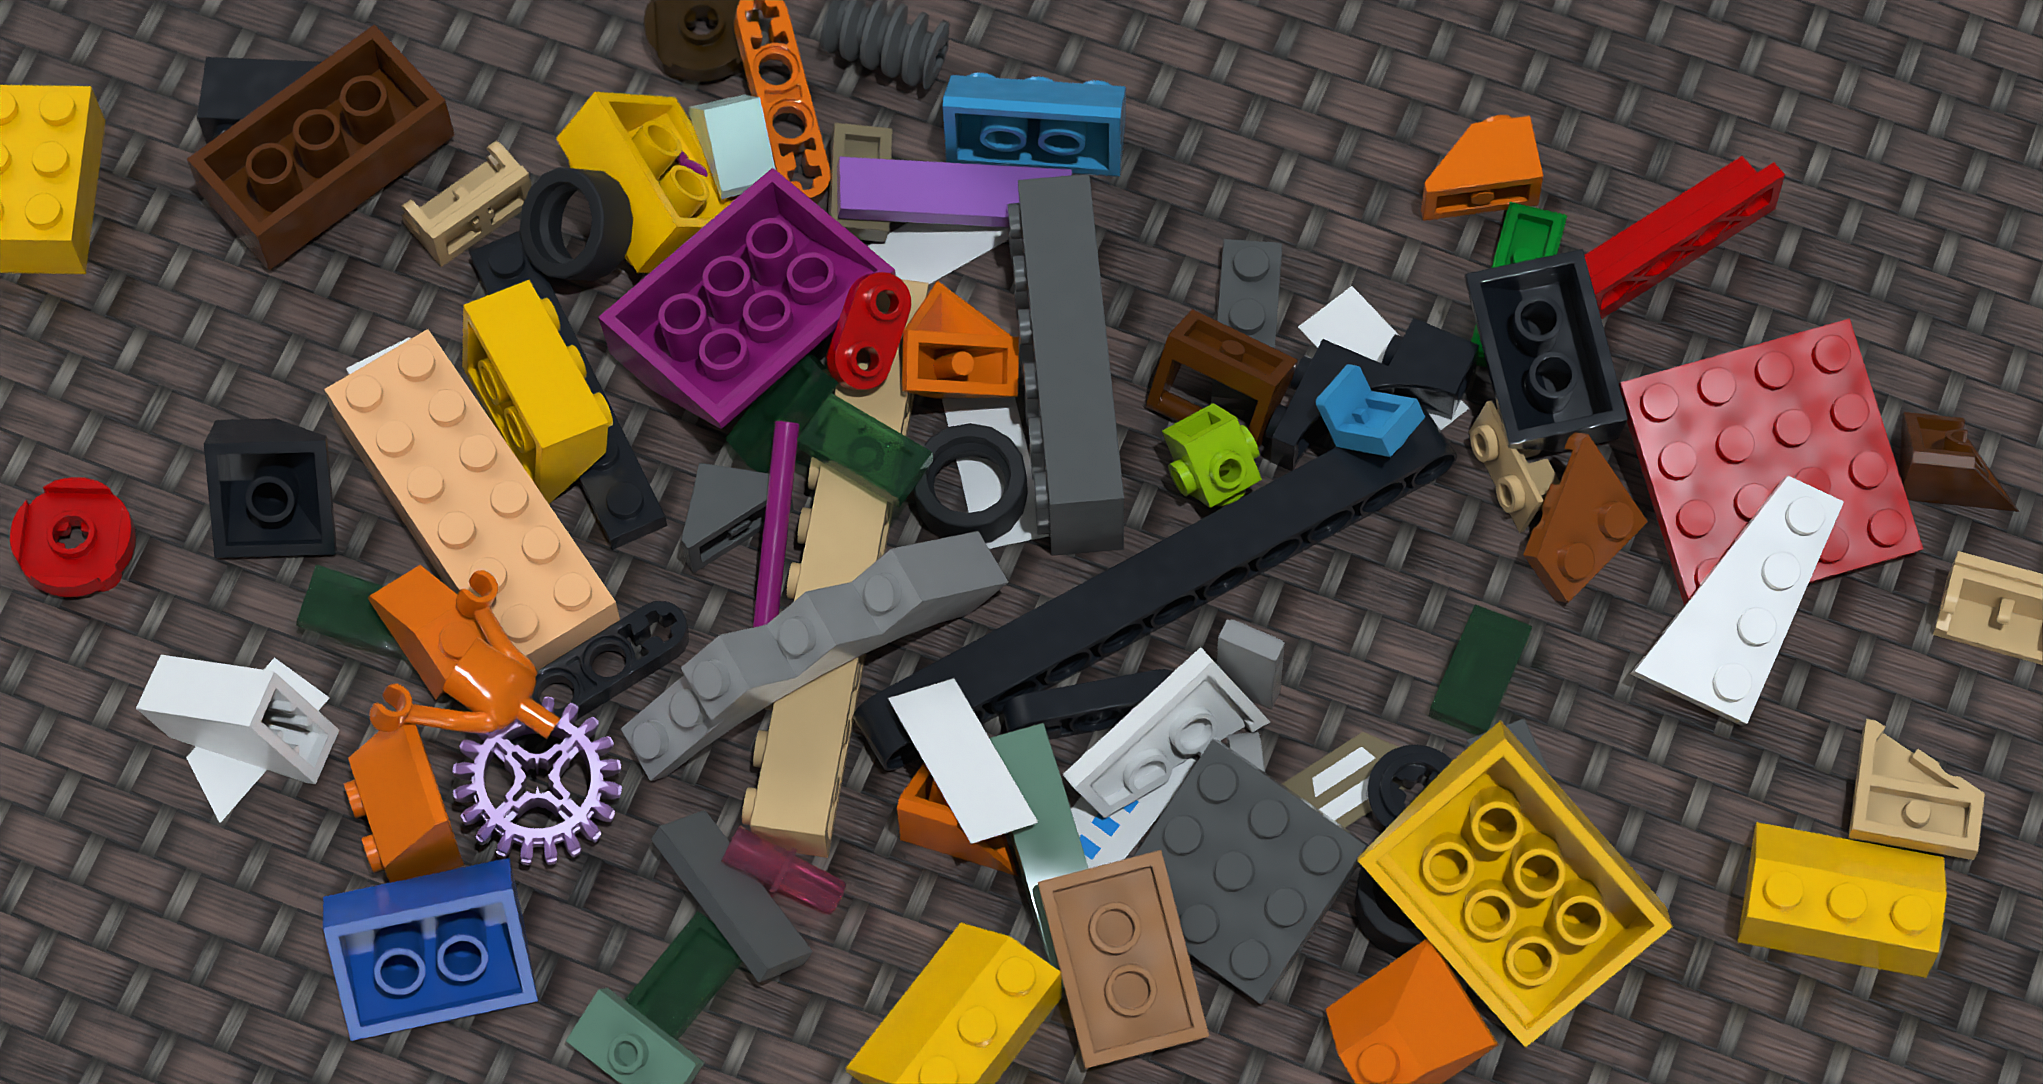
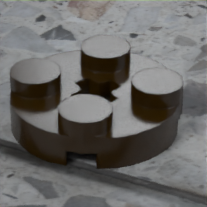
M650 0L644 15L646 41L651 55L659 63L660 69L665 76L671 79L712 81L728 75L741 74L745 71L734 31V18L740 0ZM753 10L751 20L748 22L754 21L760 25L758 10ZM708 17L709 24L716 26L710 33L698 35L696 32H690L687 29L695 27L697 18Z

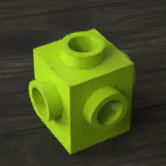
M1212 403L1162 430L1174 462L1168 465V469L1176 487L1184 496L1190 494L1210 508L1213 506H1224L1240 499L1245 494L1246 488L1262 480L1254 459L1260 456L1252 434L1244 425L1239 424L1237 417L1216 404Z

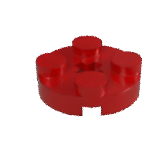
M63 478L42 487L45 493L37 496L30 504L26 500L21 505L12 521L10 546L14 557L31 586L60 597L85 596L95 591H109L117 586L121 581L122 571L132 558L136 542L134 522L121 499L112 493L110 488L99 481L89 478ZM72 526H81V531L87 538L78 547L66 548L64 543L58 542L59 536L70 534Z

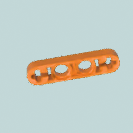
M740 0L734 18V31L751 96L760 97L775 169L790 181L793 179L796 169L794 155L804 151L801 158L803 171L806 176H816V178L813 179L809 190H803L802 185L798 181L791 183L818 204L824 198L831 179L830 167L788 9L783 0ZM753 10H761L764 18H773L768 29L770 43L761 46L763 37L758 22H748L751 20ZM769 60L783 62L788 67L791 78L781 85L769 84L761 78L759 66ZM782 113L797 115L805 125V132L796 138L780 136L773 127V119Z

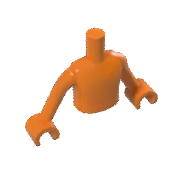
M484 570L476 571L471 575L469 584L482 597L474 595L468 589H461L457 595L456 604L458 610L463 615L476 618L490 645L478 637L458 662L442 687L443 691L463 704L471 712L412 704V697L405 687L399 684H391L385 688L383 698L397 712L386 709L380 703L373 704L369 716L372 725L382 732H392L400 728L403 723H412L445 730L483 734L502 730L515 719H518L547 739L559 723L561 718L531 699L536 687L535 677L537 669L532 661L514 646L490 607L498 592L496 579L489 572Z

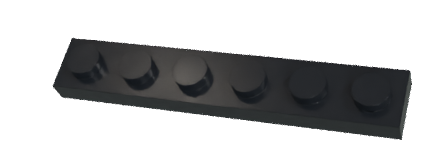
M520 230L470 251L471 262L487 295L530 280L540 300L548 298L552 302L560 322V336L566 346L574 345L583 359L587 374L585 378L586 383L593 394L600 392L608 403L613 418V425L608 427L606 453L578 478V481L611 549L614 550L666 527L665 514L547 276L534 267L524 250Z

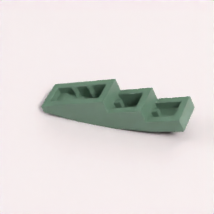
M1044 723L989 739L1038 823L1010 831L1009 836L1018 860L1021 880L1047 961L1060 971L1037 882L1089 868Z

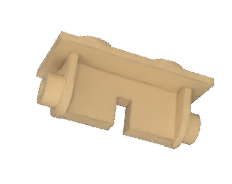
M1490 400L1485 403L1468 433L1476 458L1480 462H1484L1496 486V494L1504 511L1510 513L1520 533L1526 530L1537 511L1541 510L1543 513L1542 505L1550 484H1560V481L1548 458L1532 463L1527 462V457L1538 455L1541 450L1508 448L1499 411L1496 409L1493 401Z

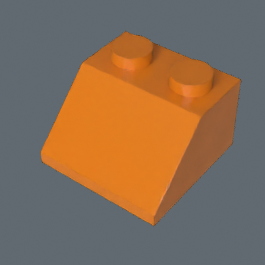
M403 723L396 731L377 732L348 758L355 779L344 783L355 818L367 815L373 833L361 838L373 873L385 870L391 883L464 866L417 725Z

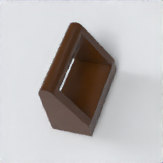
M1192 309L1168 334L1146 407L1177 422L1203 409L1169 392L1182 364L1258 400L1248 430L1255 439L1259 449L1266 436L1270 419L1277 406L1281 403L1292 380L1298 359Z

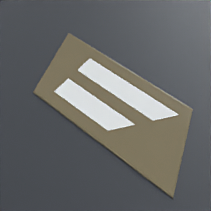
M1361 732L1282 783V785L1346 828L1372 811L1368 797H1366L1371 771L1381 757L1389 751L1398 748V746ZM1401 786L1399 789L1404 790L1406 787Z

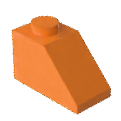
M1496 115L1482 122L1472 123L1425 181L1421 206L1423 221L1507 210L1510 202L1526 206L1539 205L1543 172L1531 117L1512 118L1508 115Z
M419 565L371 594L368 600L435 700L446 694L442 690L444 683L474 641L479 637L489 645L490 643L476 618L467 617L458 610L456 604L458 594L422 565Z

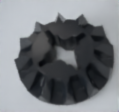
M1424 745L1401 746L1386 753L1375 764L1368 780L1366 797H1368L1372 809L1373 820L1380 821L1387 828L1406 807L1404 803L1407 794L1399 789V787L1404 786L1412 789L1417 782H1421L1424 775L1429 777L1426 786H1428L1453 760L1443 752Z

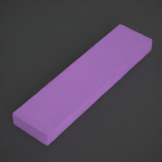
M839 157L837 165L838 218L1009 227L1007 204L1019 203L1018 180L1072 175V169Z

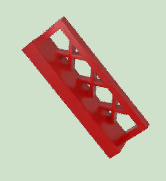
M1741 156L1585 254L1601 319L1775 210L1785 177L1782 170L1773 162L1759 172H1756L1748 161Z

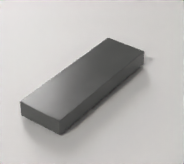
M706 810L659 826L651 839L758 982L805 964L813 951Z

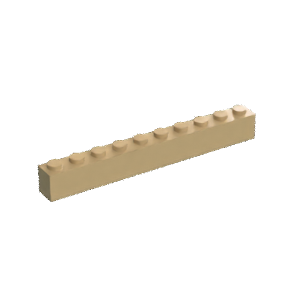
M901 279L906 284L911 295V311L906 326L928 295L929 283ZM881 291L877 295L876 306L884 314L890 307V299L886 293ZM903 335L887 378L880 385L871 389L850 390L839 385L829 372V381L837 384L833 401L824 400L821 407L819 435L826 436L823 454L813 453L811 458L808 488L816 491L812 508L803 507L801 510L797 541L800 544H805L802 562H792L787 581V598L794 599L795 601L806 591L852 582L886 552L915 397L913 393L902 391ZM864 348L859 350L856 357L857 364L862 370H866L871 363V356ZM866 653L817 677L765 707V710L772 711L769 731L759 730L755 742L753 765L754 767L761 768L758 787L747 788L742 811V824L750 825L754 847L828 858Z

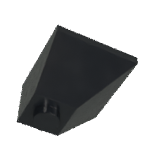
M276 418L215 420L204 442L214 557L335 555L337 545L327 436Z

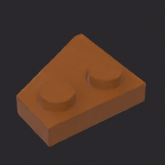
M1574 432L1567 440L1564 449L1572 453L1560 484H1550L1542 505L1543 514L1541 521L1533 528L1523 554L1553 599L1569 603L1648 522L1589 434Z

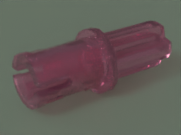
M741 825L736 830L721 860L771 885L770 892L775 894L777 889L780 888L826 913H832L837 908L846 890V884L843 880L796 857V848L791 847L790 851L764 840Z

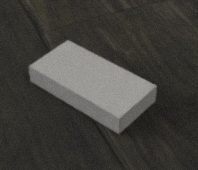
M1227 619L1218 637L1217 665L1252 702L1272 710L1281 690L1285 643L1281 639L1238 621Z

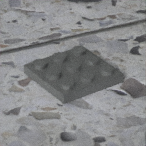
M1212 739L1134 857L1159 850L1162 851L1187 952L1257 1002L1265 1004L1359 866L1358 857L1370 845L1217 739Z

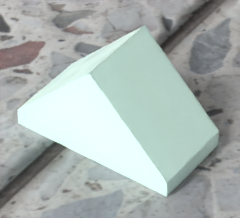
M740 95L689 107L691 122L721 199L741 195L772 167L775 169L760 97Z

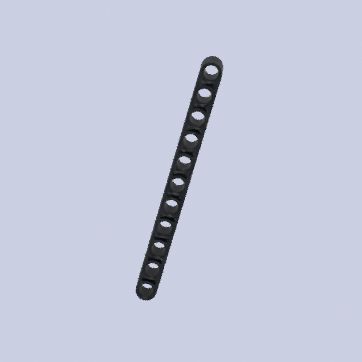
M1421 406L1425 418L1391 457L1336 447L876 693L856 709L853 718L885 770H895L921 758L888 698L954 678L982 725L1003 714V706L1009 700L1023 694L1043 691L1055 686L1431 483L1454 465L1457 460V454L1425 407Z

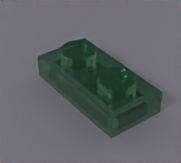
M809 352L758 396L725 439L749 467L757 472L768 473L771 465L775 421L798 423L800 433L811 417L825 406L829 395L839 382L831 376L828 369L818 358Z

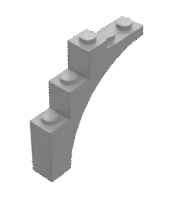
M979 531L892 548L852 582L806 591L767 625L721 634L681 667L684 675L625 724L621 730L649 780L667 777L700 750L778 699L860 655L898 638L941 622L969 615L1004 587L1008 580Z

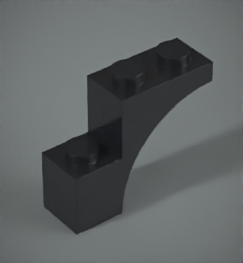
M1416 318L1412 319L1404 337L1397 334L1392 337L1383 356L1382 363L1322 339L1313 358L1304 355L1300 360L1291 382V388L1296 391L1288 407L1279 404L1270 419L1266 430V437L1272 439L1271 463L1293 471L1306 451L1320 437L1329 432L1316 406V399L1347 364L1360 366L1372 391L1415 398L1420 406L1425 407L1428 413L1452 420L1476 372L1479 345Z

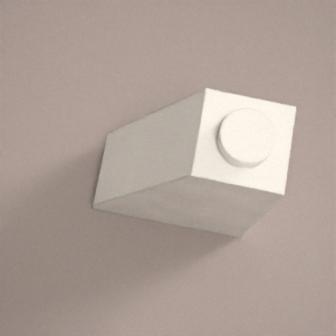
M167 655L160 656L136 707L141 714L170 738L311 784H316L340 731L275 671Z

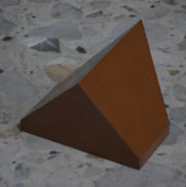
M1903 412L1899 474L1909 501L2020 512L1967 437L1968 430L1964 429V418Z

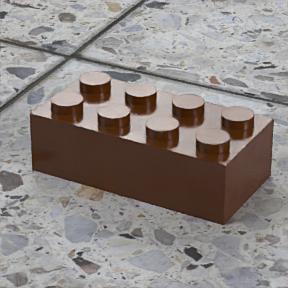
M374 24L187 158L199 193L265 267L271 270L447 142L455 134L446 100Z

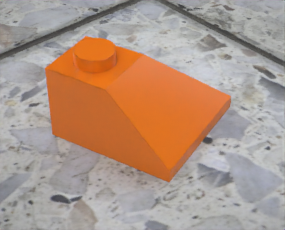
M1428 939L1416 945L1326 1008L1338 1056L1356 1084H1443L1498 1046L1497 1041L1446 960Z

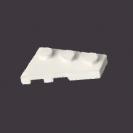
M1200 647L1091 749L1086 751L1079 760L1063 773V776L1080 795L1106 818L1168 782L1172 768L1197 754L1201 757L1212 739H1217L1221 742L1227 735L1233 734L1245 726L1253 733L1270 723V721Z

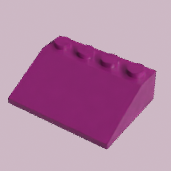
M772 167L602 313L598 319L610 355L649 389L722 429L836 329L849 289L858 278L866 274L878 272L896 275V272L892 266Z

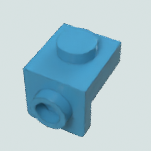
M1347 364L1316 399V406L1336 447L1391 457L1425 418L1417 399L1372 391L1360 366Z

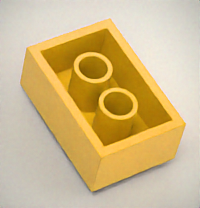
M0 85V273L86 274L105 129V119L91 86Z

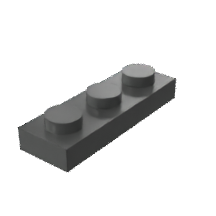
M1224 239L1217 321L1275 348L1283 243ZM1213 379L1211 404L1214 403L1220 408L1255 411L1258 400Z

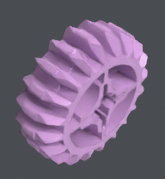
M544 697L542 706L554 713V699L552 697ZM570 703L565 708L562 718L550 734L563 741L559 745L555 744L545 753H529L518 744L514 746L510 742L523 735L538 734L518 719H515L502 730L483 734L477 733L484 741L482 745L472 740H463L461 742L460 751L475 761L474 763L461 762L454 764L453 775L455 777L472 781V784L462 785L453 790L454 800L461 803L475 801L473 806L467 808L461 814V820L464 825H472L484 819L486 823L478 830L476 841L480 845H484L496 834L500 835L502 838L496 850L498 857L505 859L510 854L513 844L516 843L522 845L520 852L522 865L531 864L533 860V847H544L546 863L548 865L556 864L557 850L555 844L563 842L567 852L572 857H576L581 853L579 841L575 836L578 832H581L592 842H597L601 837L600 830L591 821V818L595 817L606 822L613 820L615 811L609 805L601 802L600 799L620 798L621 785L603 781V778L620 773L621 763L615 759L600 760L599 758L613 748L611 737H602L592 743L589 740L599 726L597 719L591 717L585 720L579 728L573 725L578 714L577 705ZM578 753L583 758L590 777V788L581 807L570 799V793L560 781L564 771L569 767V762ZM495 755L505 763V768L514 778V785L505 795V801L497 809L491 804L484 786L488 766ZM522 767L526 771L535 768L537 774L539 768L548 771L552 767L548 786L553 794L549 791L540 794L538 787L536 794L529 793L528 791L523 794L522 792L526 788V775ZM536 807L546 808L556 817L560 815L565 820L558 825L540 829L526 828L511 822L516 816L519 818L529 809Z

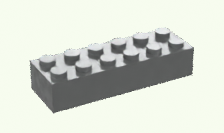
M1090 174L1018 180L1019 203L1007 204L1011 267L1014 272L1016 318L1019 322L1021 370L1024 373V399L1027 426H1029L1031 473L1035 486L1038 535L1049 534L1051 556L1123 550L1124 493Z

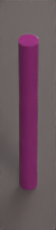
M775 421L753 627L767 625L779 615L799 434L798 423Z

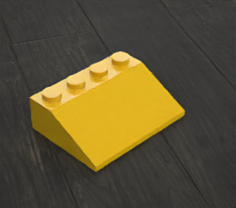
M1501 720L1456 757L1358 857V862L1525 1048L1673 927L1666 905Z

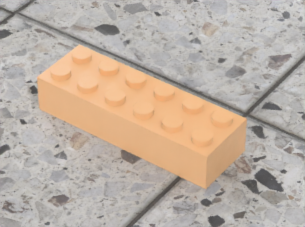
M429 329L324 389L336 423L445 585L456 594L461 589H468L474 595L482 597L471 588L469 584L471 575L476 571L484 570L496 579L498 592L490 607L511 642L532 661L537 671L620 620L616 601Z

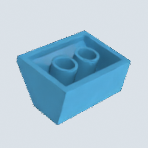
M972 73L968 76L951 75L943 97L946 163L1072 169V173L1120 176L1126 118V86H1112L1107 82L1099 80L1087 81L1083 84L1054 82L1049 78L1038 76L1020 80L996 78L987 73Z

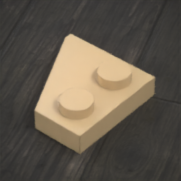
M1866 719L1862 730L1848 838L1974 860L1979 847L1985 793L1960 776L1947 774L1941 768L1939 762L1921 750L1917 749L1913 753L1884 734L1885 726L1876 720Z

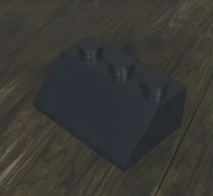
M1583 249L1466 273L1464 279L1508 448L1565 451L1566 449L1564 448L1567 440L1574 432L1589 434L1595 444L1618 439L1628 418Z

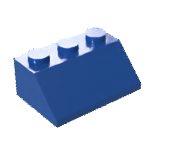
M510 858L323 897V931L351 1041L538 1001L523 914Z

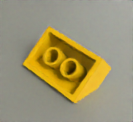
M594 92L556 138L569 159L570 168L604 171L616 179L629 198L633 216L632 238L625 254V259L634 267L637 273H650L737 198V196L721 199L695 129L676 97ZM683 151L688 156V159L702 165L706 169L708 176H702L674 161Z
M527 280L463 305L462 367L491 421L543 497L550 504L606 453L608 427L613 425V418L604 396L600 392L593 394L586 383V368L578 349L574 345L566 346L560 336V322L552 302L548 298L540 300L531 281Z
M1756 822L1737 942L1926 978L1940 948L1947 895L1944 857Z
M960 922L848 1064L846 1072L863 1084H995L1062 998L1061 972L1010 936Z

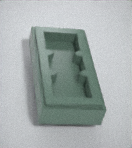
M609 988L597 991L566 1040L567 1043L620 1084H691L705 1063Z

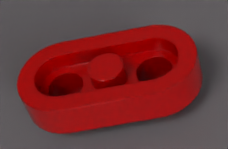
M887 272L866 274L858 278L849 289L827 354L829 372L833 379L844 388L850 390L874 388L887 378L891 370L911 311L909 289L896 275ZM881 291L886 293L890 299V307L885 314L880 312L876 306V298ZM862 348L866 349L871 356L870 366L866 370H862L856 360L857 353Z

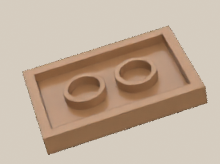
M1161 850L1037 882L1085 1069L1209 1037Z

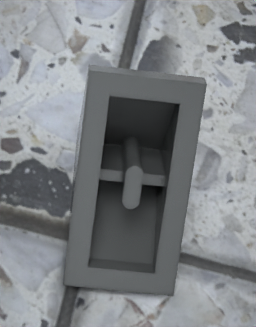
M699 463L681 539L686 564L693 574L764 529L769 473ZM791 498L790 513H791L792 511H794L792 498Z

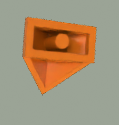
M937 280L903 330L902 391L934 399L1018 397L1019 337L1011 336Z
M923 763L898 800L897 815L900 840L1018 876L1005 833L971 844L926 764Z

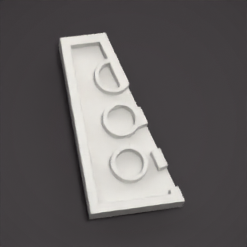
M1790 476L1782 479L1735 539L1734 544L1713 567L1700 584L1698 590L1683 609L1677 613L1662 632L1661 637L1630 674L1740 726L1746 725L1844 501Z

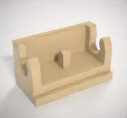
M498 141L493 142L487 147L491 154L487 156L485 163L427 203L419 207L410 199L401 206L405 212L402 215L404 224L441 267L519 214L522 210L528 191L532 187L529 173L522 165L518 164Z
M1958 551L1947 576L1933 635L2043 665V574Z

